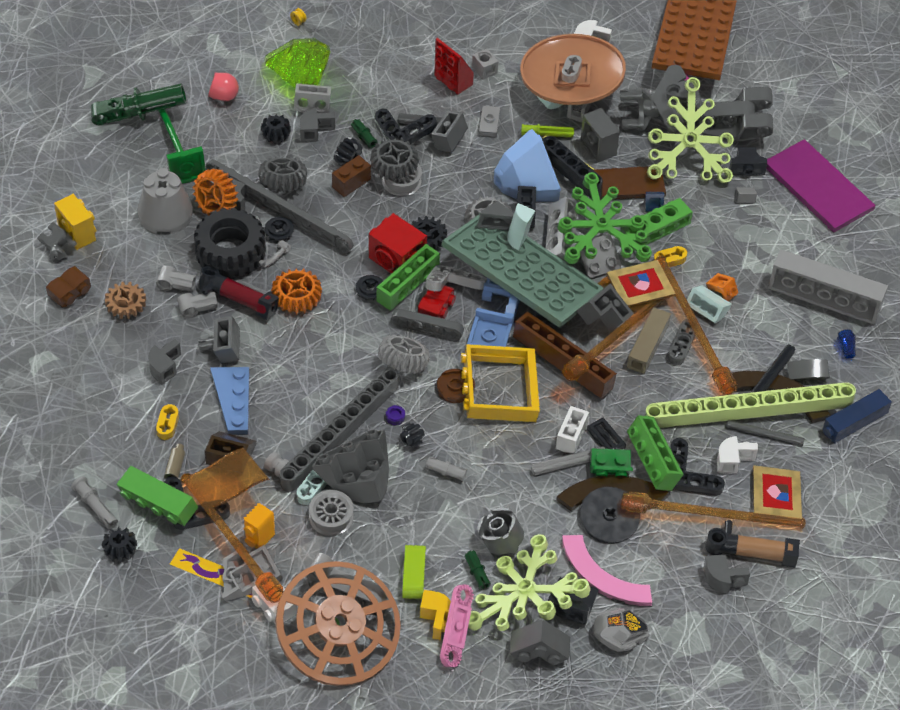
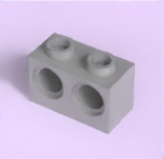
M296 84L294 111L304 113L307 110L317 108V113H329L331 87Z

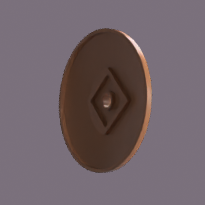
M562 34L549 37L532 46L525 53L521 61L520 72L523 83L536 96L557 104L581 105L599 101L615 92L624 80L626 65L620 51L603 39L584 34ZM571 55L580 56L582 68L578 79L573 83L564 82L562 80V69L567 57Z

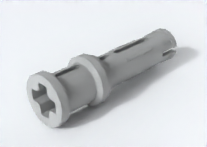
M86 477L77 478L71 485L72 490L77 491L81 496V501L92 508L107 529L114 528L118 520L99 499L97 490L88 484Z

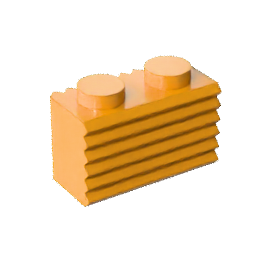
M257 503V506H254V509L249 514H246L247 517H244L245 527L243 528L245 543L249 547L256 549L265 545L275 535L274 513L260 503Z

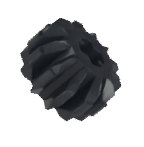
M269 115L261 123L262 136L268 142L274 141L276 144L277 141H281L283 143V140L288 139L291 132L289 120L284 118V115Z
M345 138L334 152V160L340 166H343L358 155L360 156L363 146L354 138Z
M118 526L116 531L110 528V534H104L102 548L104 549V554L110 556L112 561L118 558L121 562L124 557L129 560L130 554L135 555L137 540L135 539V534L129 532L128 528L121 530Z

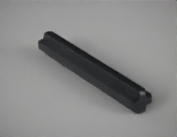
M790 344L785 346L751 393L762 392L768 389L795 353L794 346Z

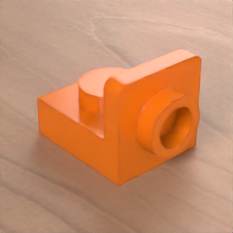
M717 273L706 283L709 290L721 293L722 298L728 302L738 294L735 278Z

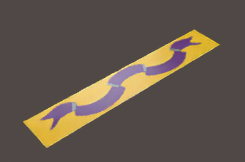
M178 549L170 565L224 587L223 566L183 549ZM249 594V595H246V596L249 597V598H251V597L253 596V594Z

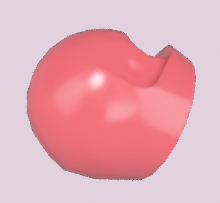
M215 72L208 97L220 101L234 99L239 90L236 78L229 73Z

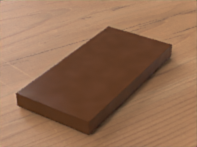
M650 166L593 169L603 179V194L600 200L605 197L608 188L612 186L619 190L617 198L612 200L645 198V192H664V197H666L663 175L658 179H650L647 175V169ZM652 169L651 174L655 176L657 174L656 170Z

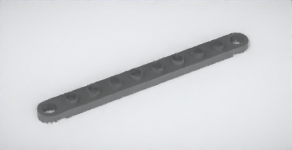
M211 159L206 164V170L215 168L223 170L224 173L229 174L228 178L232 177L244 183L248 198L279 216L289 219L293 224L333 247H338L344 253L349 252L353 248L354 244L347 235L338 231L335 227L322 222L321 219L315 218L305 210L296 207L290 201L282 199L276 193L270 192L262 185L256 184L248 177L242 176L234 169L214 159Z

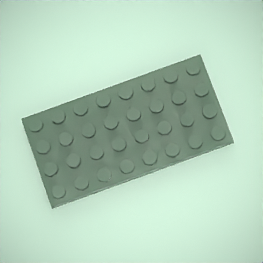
M480 214L445 238L441 245L558 327L563 326L578 314L576 310L603 289L602 286L528 236L520 249L517 250L507 240L509 230L477 227Z

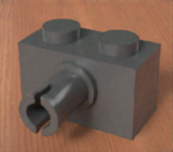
M447 110L434 131L430 133L437 150L447 152L454 150L468 129L463 113Z
M233 316L214 319V337L198 340L199 350L202 352L213 349L221 363L238 361L240 352V328Z

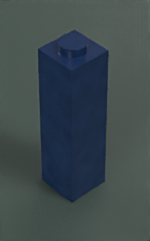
M878 389L826 418L822 430L825 436L830 438L835 444L888 414L892 401Z

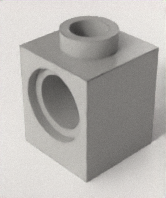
M488 49L473 54L472 67L483 80L498 74V60Z

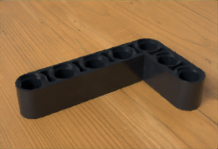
M553 136L542 138L552 166L591 198L590 189L583 185V180L586 174L590 172L597 173ZM597 174L599 178L597 189L599 197H601L603 194V179Z

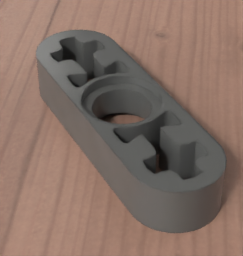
M687 318L682 321L669 350L668 360L674 365L684 363L698 331L696 320ZM691 327L689 333H687L686 329ZM686 339L688 343L681 344L678 340ZM680 350V355L676 357L677 351Z

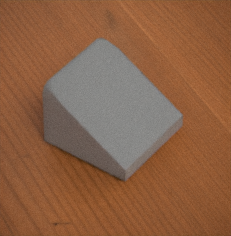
M736 187L737 203L756 202L757 193L755 188Z

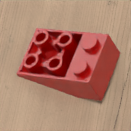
M436 38L434 76L458 95L473 85L474 72L462 56L439 38Z

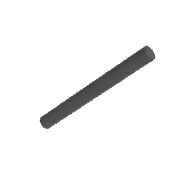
M728 420L726 428L802 446L805 440L802 437Z

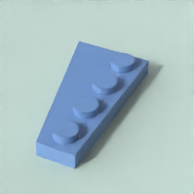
M210 367L228 434L247 435L249 367Z

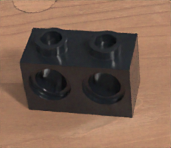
M518 186L517 204L519 203L535 210L530 228L534 229L536 187Z

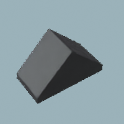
M496 201L481 211L477 227L509 230L514 212L499 201Z

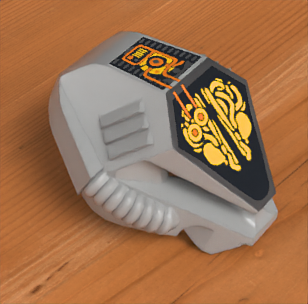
M614 607L598 615L593 624V634L602 644L610 649L623 652L635 648L637 643H644L649 637V628L645 622L629 609Z

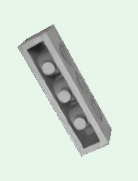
M567 197L549 205L546 249L563 261H565L564 255L566 250L570 247H575V243L568 245L564 242L565 234L559 232L557 228L558 223L564 217L577 220L576 204ZM572 228V231H571V232L574 233L575 235H576V228Z

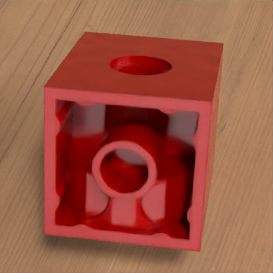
M394 213L388 218L386 217L368 235L369 258L391 274L427 244L426 234Z

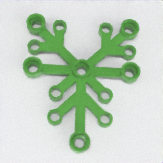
M593 172L586 174L583 185L590 189L592 200L583 194V190L579 187L573 189L571 196L581 201L576 204L575 212L589 220H572L569 217H564L560 219L557 226L559 232L565 234L564 242L566 244L578 243L575 247H570L566 250L564 255L565 261L569 264L577 263L580 252L584 248L586 249L585 256L588 259H594L597 249L593 247L592 239L598 233H605L606 231L620 241L622 257L630 258L633 250H635L636 258L639 261H649L652 254L650 247L647 245L641 246L636 243V241L643 243L647 238V233L642 230L644 226L643 218L636 215L631 219L611 220L615 214L621 212L622 204L619 201L612 202L610 210L604 215L603 209L612 199L617 198L619 190L613 186L609 187L607 194L600 201L597 189L599 181L597 174ZM587 206L594 210L595 214L587 210ZM614 227H629L631 231L637 233L623 234ZM572 228H592L586 235H575L571 232Z

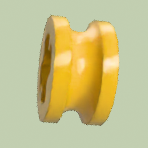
M300 8L290 13L291 20L297 26L307 20L306 14Z

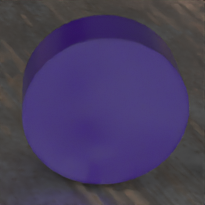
M397 405L389 407L386 410L387 422L391 425L402 424L405 420V410Z

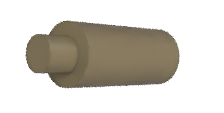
M176 444V448L171 450L164 474L165 479L169 477L179 478L185 457L184 445Z

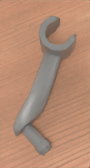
M283 240L279 241L277 245L279 251L267 260H260L259 264L264 268L270 266L283 253L287 254L291 250L290 244Z

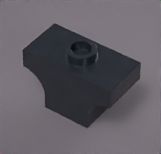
M738 147L737 156L731 158L729 169L733 175H765L767 158L758 155L756 147Z

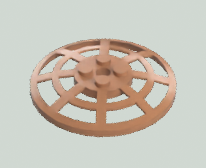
M335 561L316 564L295 576L280 597L275 618L278 641L287 659L302 674L326 685L349 686L373 677L389 662L396 650L400 637V615L390 590L370 571L347 562ZM323 568H351L356 570V574L353 580L346 578L328 579ZM315 572L319 582L312 586L302 598L290 594L301 579ZM364 574L381 587L389 600L378 603L371 591L361 584ZM331 585H349L350 589L347 596L335 595ZM323 588L327 599L321 605L308 601L317 590ZM358 590L368 597L372 605L362 608L354 600ZM286 602L298 606L296 616L298 631L288 636L285 634L283 622ZM390 608L393 609L395 619L392 641L382 636L384 625L382 610ZM304 609L316 613L315 625L304 628ZM376 613V632L365 627L366 615ZM335 617H344L345 625L339 626L336 624ZM318 633L326 642L323 651L315 647L308 636ZM361 635L373 640L364 651L358 654L355 641ZM302 640L307 649L319 658L314 670L306 666L296 656L289 644ZM378 644L388 649L385 657L375 667L364 673L361 660L367 657ZM334 646H347L350 657L340 658L330 654ZM327 662L339 665L352 663L356 676L338 678L326 676L322 672Z

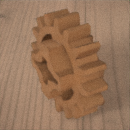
M121 282V286L114 284L115 289L109 288V293L105 294V306L108 312H112L114 317L118 314L120 319L123 316L130 319L132 314L136 317L137 311L143 312L142 307H146L144 289H139L138 284L132 286V282H129L128 285Z

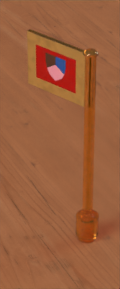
M658 256L655 261L606 273L611 285L628 307L675 296L714 369L712 378L719 392L723 393V395H731L737 390L736 380L730 369L720 364L670 270L665 256Z
M753 465V512L652 500V498H648V493L632 491L623 493L621 502L622 509L637 513H646L650 509H659L800 527V529H803L806 525V520L802 517L800 471Z

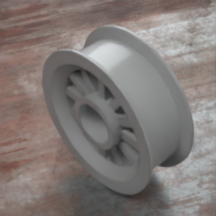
M418 164V168L414 171L413 175H409L408 179L403 177L401 181L399 179L393 181L391 178L386 180L384 176L382 178L383 187L386 191L396 196L414 194L421 187L422 169Z
M326 490L318 493L309 504L311 526L318 533L326 536H336L346 532L351 527L354 519L352 500L345 493L337 490Z

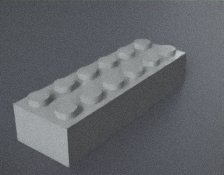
M780 249L773 265L768 289L875 325L888 285Z

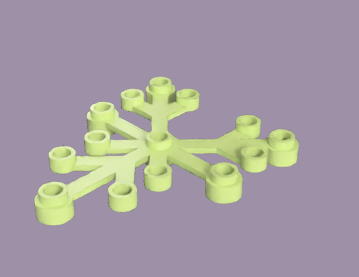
M691 77L685 82V89L688 91L687 110L680 104L677 97L673 96L668 100V106L675 108L686 120L687 129L679 121V117L672 114L667 118V123L674 126L681 134L663 133L660 129H653L648 134V139L653 144L661 141L681 142L672 151L652 149L649 152L648 156L651 160L663 159L658 164H653L647 169V175L650 179L661 177L662 169L667 165L666 177L668 179L675 178L677 176L676 156L686 147H693L703 158V171L700 175L703 181H708L712 178L711 168L717 173V179L721 183H727L733 177L730 169L722 168L717 163H728L730 155L728 153L709 154L700 144H719L721 147L727 148L733 144L734 138L730 133H723L720 136L700 135L705 129L714 124V120L710 116L705 117L702 123L695 129V121L707 110L714 107V101L706 99L703 105L695 112L696 91L700 88V81L695 77ZM689 83L694 84L693 89L689 87ZM672 99L676 101V105L671 104ZM707 101L711 103V107L706 106ZM671 117H674L676 119L675 123H672L670 121ZM706 119H709V120H710V122H711L710 125H707V124L705 123V120H706ZM653 134H656L658 136L657 140H654L652 138ZM688 136H691L693 138L692 142H689L687 140ZM723 138L727 139V144L722 142ZM653 151L657 153L656 158L652 157ZM723 155L727 157L726 162L722 160ZM652 169L657 172L655 176L651 174ZM670 170L674 172L673 177L669 175ZM705 172L709 174V178L704 177ZM722 173L726 174V179H722Z
M541 534L535 535L530 540L534 550L532 557L529 556L526 550H521L517 553L519 563L525 564L528 567L525 578H522L516 572L511 557H500L496 562L499 572L508 575L515 584L496 583L492 588L495 595H477L475 601L478 607L484 608L488 604L494 605L481 613L471 611L468 628L471 630L480 629L484 620L501 610L499 618L495 623L498 630H507L509 628L508 616L512 603L517 599V605L513 609V614L517 620H522L527 616L525 606L528 598L536 605L542 619L551 620L556 613L554 604L551 601H543L537 593H552L558 599L560 607L568 609L572 606L570 596L564 593L575 594L580 598H585L591 590L589 583L586 579H578L577 574L571 572L554 585H536L533 582L536 570L546 563L554 564L558 558L553 550L545 552L548 547L546 537Z

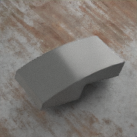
M827 359L787 362L789 378L794 381L810 379L812 382L830 379Z

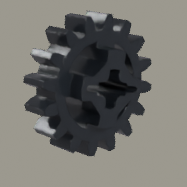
M425 216L423 220L418 217V222L412 221V226L427 235L428 246L434 250H437V246L442 247L443 240L447 238V229H445V224H441L440 219L434 221L435 217L428 219Z

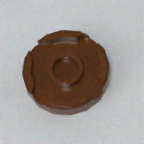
M449 369L438 377L437 392L445 401L461 403L466 399V395L462 392L463 383H465V379H462V369ZM472 377V380H473V393H474V391H475V381H474V379H473V377Z

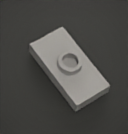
M483 106L479 135L497 136L500 107Z

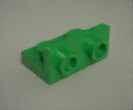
M597 448L590 450V473H596V476L615 474V476L627 477V475L633 472V467H631V450Z

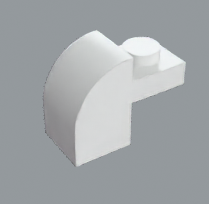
M587 20L577 26L574 34L590 35L610 43L612 29L597 26L596 20Z
M737 436L724 440L719 447L717 456V473L737 474L740 461L756 460L758 444L750 442L738 443Z

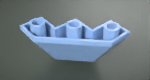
M531 129L503 154L494 170L493 182L503 194L517 199L518 186L536 187V202H556L559 200L561 188L541 136Z

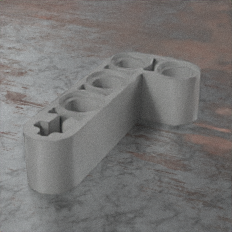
M318 553L311 566L324 562H333V560L326 554ZM333 567L323 568L328 579H354V575ZM315 572L308 574V585L312 587L319 582ZM362 579L361 584L371 591L378 603L388 600L387 595L378 584ZM331 585L335 595L347 596L350 589L349 585ZM323 588L317 590L318 592L325 594ZM358 590L354 600L362 608L372 605L368 597Z

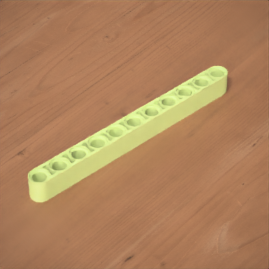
M837 383L649 404L646 408L645 416L654 417L659 428L841 409L853 404L856 388L850 383Z

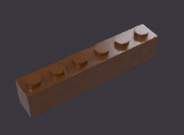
M529 312L515 321L513 332L515 339L528 348L535 349V353L602 399L613 389L617 374Z

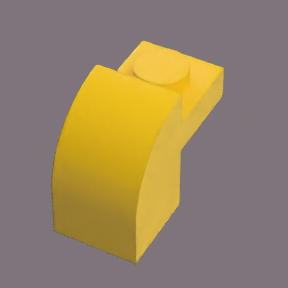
M424 590L420 606V618L434 620L433 639L441 640L442 632H445L451 600L442 593Z

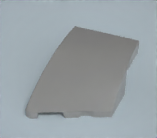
M265 545L248 555L240 548L223 558L224 593H222V597L227 601L252 594V587L270 575H273L278 581L283 579Z

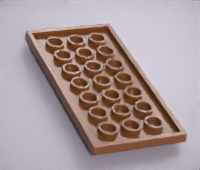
M668 0L651 68L666 71L671 65H679L686 75L720 80L737 0Z

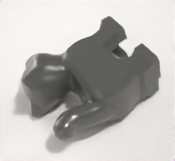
M52 222L48 226L52 233L49 236L41 233L37 239L50 251L49 258L52 261L63 258L68 259L61 247L67 242L72 247H75L77 243L73 241L69 233Z

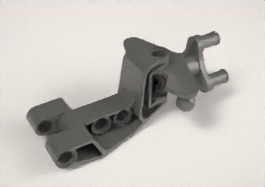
M671 65L667 68L655 93L648 94L643 90V87H637L633 90H620V100L623 101L624 108L639 106L638 119H622L623 130L638 129L639 131H644L652 118H658L664 122L668 129V134H681L674 126L667 123V118L672 114L677 115L679 121L687 129L686 120L675 108L668 106V100L675 96L686 110L688 108V91L685 89V82L687 80H685L686 75L681 66ZM689 83V87L693 89L694 84ZM769 87L743 88L739 96L732 102H714V107L707 110L695 121V129L702 123L705 117L710 116L713 118L714 124L705 129L701 134L720 136L723 133H730L734 141L738 142L772 135V115L768 113H755L758 110L768 109L773 105L772 89ZM698 90L695 96V112L703 105ZM672 99L671 104L676 105V101ZM706 103V106L711 107V103ZM671 117L670 121L672 123H675L676 119L674 117ZM709 119L705 120L707 125L711 124Z

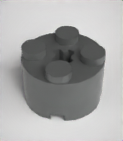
M505 507L491 510L492 513L488 516L484 515L478 523L477 530L481 539L491 554L516 553L519 549L518 546L524 538V530L517 517L510 509Z

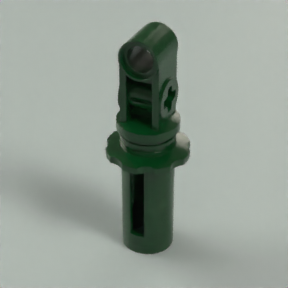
M180 83L141 93L135 87L132 95L125 94L121 97L92 103L91 121L95 125H104L127 118L132 119L134 116H139L143 121L145 120L146 113L187 104L184 87Z

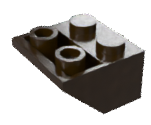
M219 431L211 435L205 448L206 465L244 474L257 441Z

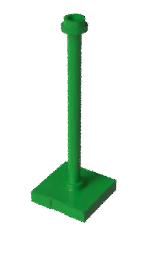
M166 109L159 110L176 150L175 153L166 155L168 171L175 173L180 178L182 184L192 182L198 178L197 176L206 170L202 146L184 151Z

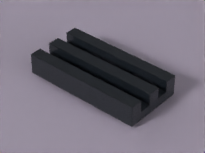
M604 417L587 426L588 432L601 447L619 450L626 448V443ZM601 424L607 432H605L599 425ZM610 436L615 440L617 445L611 440Z

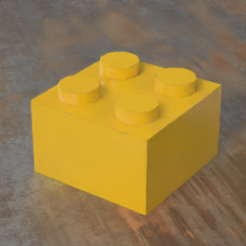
M73 193L54 203L57 224L71 235L73 241H76V250L96 241L95 233L97 231L93 223L95 220L94 215L85 208L81 199H78Z

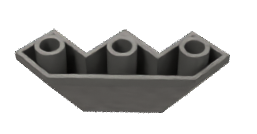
M369 430L318 456L312 466L313 470L330 487L345 493L351 500L360 503L381 501L387 491L389 476L385 430Z

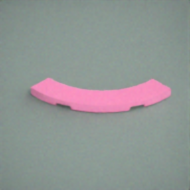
M583 535L562 536L563 548L568 561L574 567L576 574L581 579L588 581L590 587L598 589V593L610 599L615 598L624 601L625 604L652 606L650 585L629 583L605 572L589 555L584 544Z

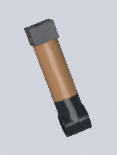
M731 520L725 521L724 530L713 528L708 533L705 548L711 555L727 553L781 561V566L796 568L800 540L785 538V542L735 535L732 534L733 522Z

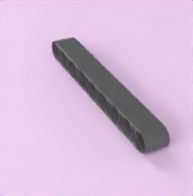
M387 367L381 371L280 470V486L284 491L291 492L297 489L313 470L312 466L318 456L340 446L399 388V371L394 370L392 367Z

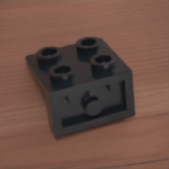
M590 587L589 595L585 598H580L575 594L564 593L569 595L572 601V606L568 609H562L558 599L552 593H550L548 601L554 604L556 616L586 625L598 594V589Z

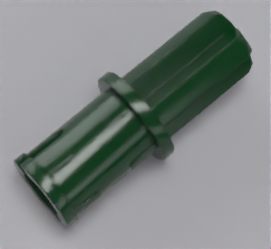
M354 119L351 126L358 133L359 139H362L369 148H374L378 144V140L375 139L370 133L371 130L365 127L360 119Z
M474 550L468 551L464 557L470 567V574L474 576L479 590L485 589L483 582L486 588L490 587L491 582L484 571L485 566L481 564Z

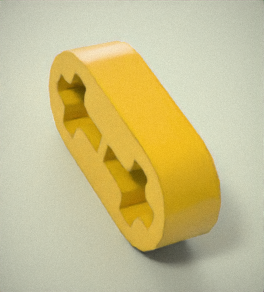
M681 246L660 250L654 254L653 261L658 260L662 269L681 265L686 261L687 250Z
M165 405L160 411L156 431L157 436L162 440H169L175 434L179 420L178 408L175 405ZM169 413H173L170 415V419H167V415H169Z

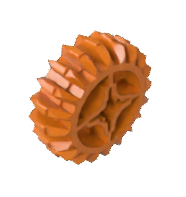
M208 169L197 176L198 178L194 180L195 185L192 187L195 190L193 195L196 196L194 202H198V208H202V213H207L210 216V213L215 210L217 212L223 208L231 210V208L237 206L235 202L238 201L236 195L239 192L235 191L237 185H233V179L228 178V173H224L223 170Z
M296 268L295 271L288 269L287 273L282 272L281 276H276L275 281L272 283L271 293L279 297L278 307H281L282 311L288 310L289 314L292 311L296 314L302 311L305 314L306 309L312 311L313 306L317 307L321 299L322 288L320 280H318L316 275H312L311 271L306 273L304 269L298 271Z

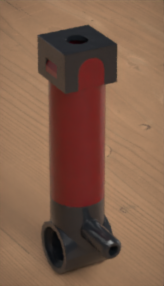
M207 266L201 269L198 288L203 295H207L212 291L255 310L256 315L265 320H268L277 312L278 296L270 292L262 294L220 275L219 270L214 267Z

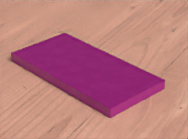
M805 139L767 159L766 169L833 233L875 209V204Z

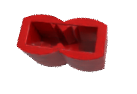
M444 286L441 291L428 290L419 303L418 313L445 319L448 308L453 306L456 300L454 288Z

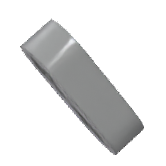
M571 55L567 57L562 69V80L564 82L573 83L578 79L582 68L580 56Z

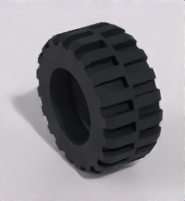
M223 208L218 212L216 210L211 212L210 216L206 215L197 224L194 231L196 259L202 268L207 266L214 267L219 270L220 275L229 277V279H234L235 276L243 277L246 273L250 274L254 271V268L257 269L261 265L259 261L264 260L265 231L262 223L251 213L247 214V211L242 209L238 211L236 208H231V210ZM224 239H238L244 242L233 248H224L216 245Z

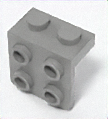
M599 233L592 239L593 247L597 249L594 259H588L585 256V248L580 252L588 278L606 274L609 271L620 269L622 266L611 234L603 235V233Z

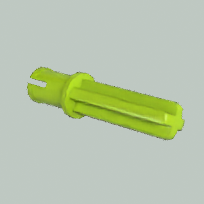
M522 124L521 127L522 136L531 129L540 136L570 138L574 136V128L540 126V124Z

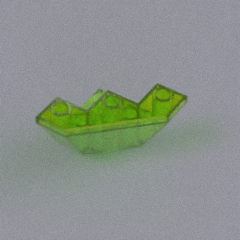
M315 38L292 39L266 54L264 61L268 68L275 71L285 82L296 88V84L318 85L327 66L330 46Z

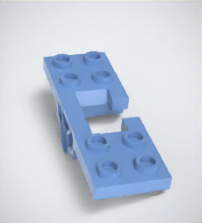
M489 278L484 283L482 300L491 302L492 296L495 294L509 297V302L506 305L505 314L477 308L467 344L507 347L520 300Z

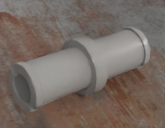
M429 456L425 467L426 469L442 473L444 477L448 475L461 481L464 480L467 469L452 465L450 461L444 462Z

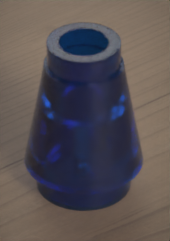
M850 329L840 331L837 341L844 357L852 359L856 356V335Z

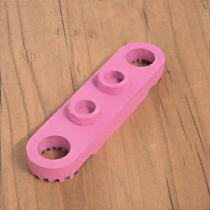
M457 585L452 593L440 653L441 663L445 667H456L462 660L461 654L462 649H464L472 610L471 603L474 599L473 590H471L472 588L469 585ZM464 590L466 594L464 601H462L460 597V591ZM450 651L454 656L452 662L448 661L449 656H447Z

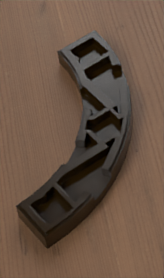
M766 372L729 373V379L736 392L753 390ZM778 374L767 390H781L804 386ZM828 410L804 412L811 423L823 421L831 416Z
M608 475L580 481L561 492L556 497V501L572 512L582 504L590 492L602 487H615L624 490L633 498L643 501L656 509L669 496V492L657 490L653 483L639 478Z

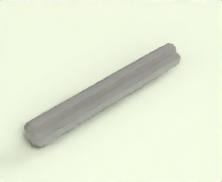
M590 450L532 464L531 471L533 475H539L590 462Z

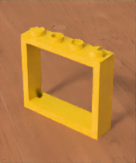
M467 344L465 352L461 353V363H464L462 379H465L462 392L466 395L463 409L467 410V418L536 422L540 407L535 349ZM471 361L524 364L527 407L474 404Z

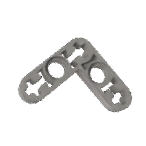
M437 265L427 276L425 288L431 291H441L447 282L483 290L487 278L447 266Z

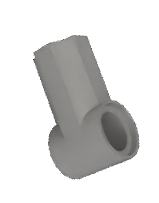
M163 266L156 285L164 291L176 288L192 292L195 288L196 275L177 272L171 266Z
M213 291L207 295L199 294L195 296L191 293H185L177 299L184 318H192L200 311L218 307L216 295Z

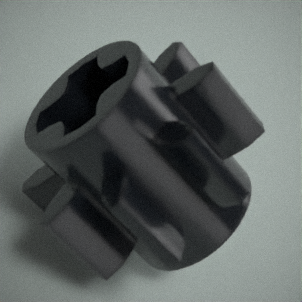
M409 422L402 427L404 431L400 433V438L406 446L417 447L423 443L421 439L425 434L419 424L414 425V423L411 424Z

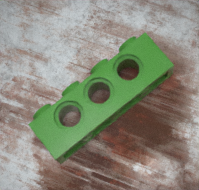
M678 198L660 208H655L645 215H641L644 220L642 230L647 233V238L643 243L637 241L636 243L641 246L648 245L691 224L692 210L681 198ZM620 227V232L623 234L637 233L631 231L629 227Z
M425 244L377 286L376 301L391 311L427 279V276L435 266L440 265V253Z

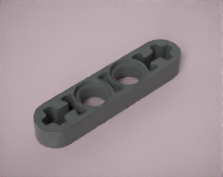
M395 309L391 317V322L398 327L453 340L461 339L464 332L463 325L458 322L404 309Z

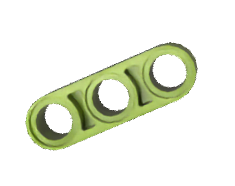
M405 545L402 598L422 599L426 546Z

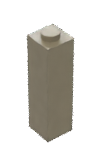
M653 307L629 354L627 368L643 374L646 373L669 326L671 313Z

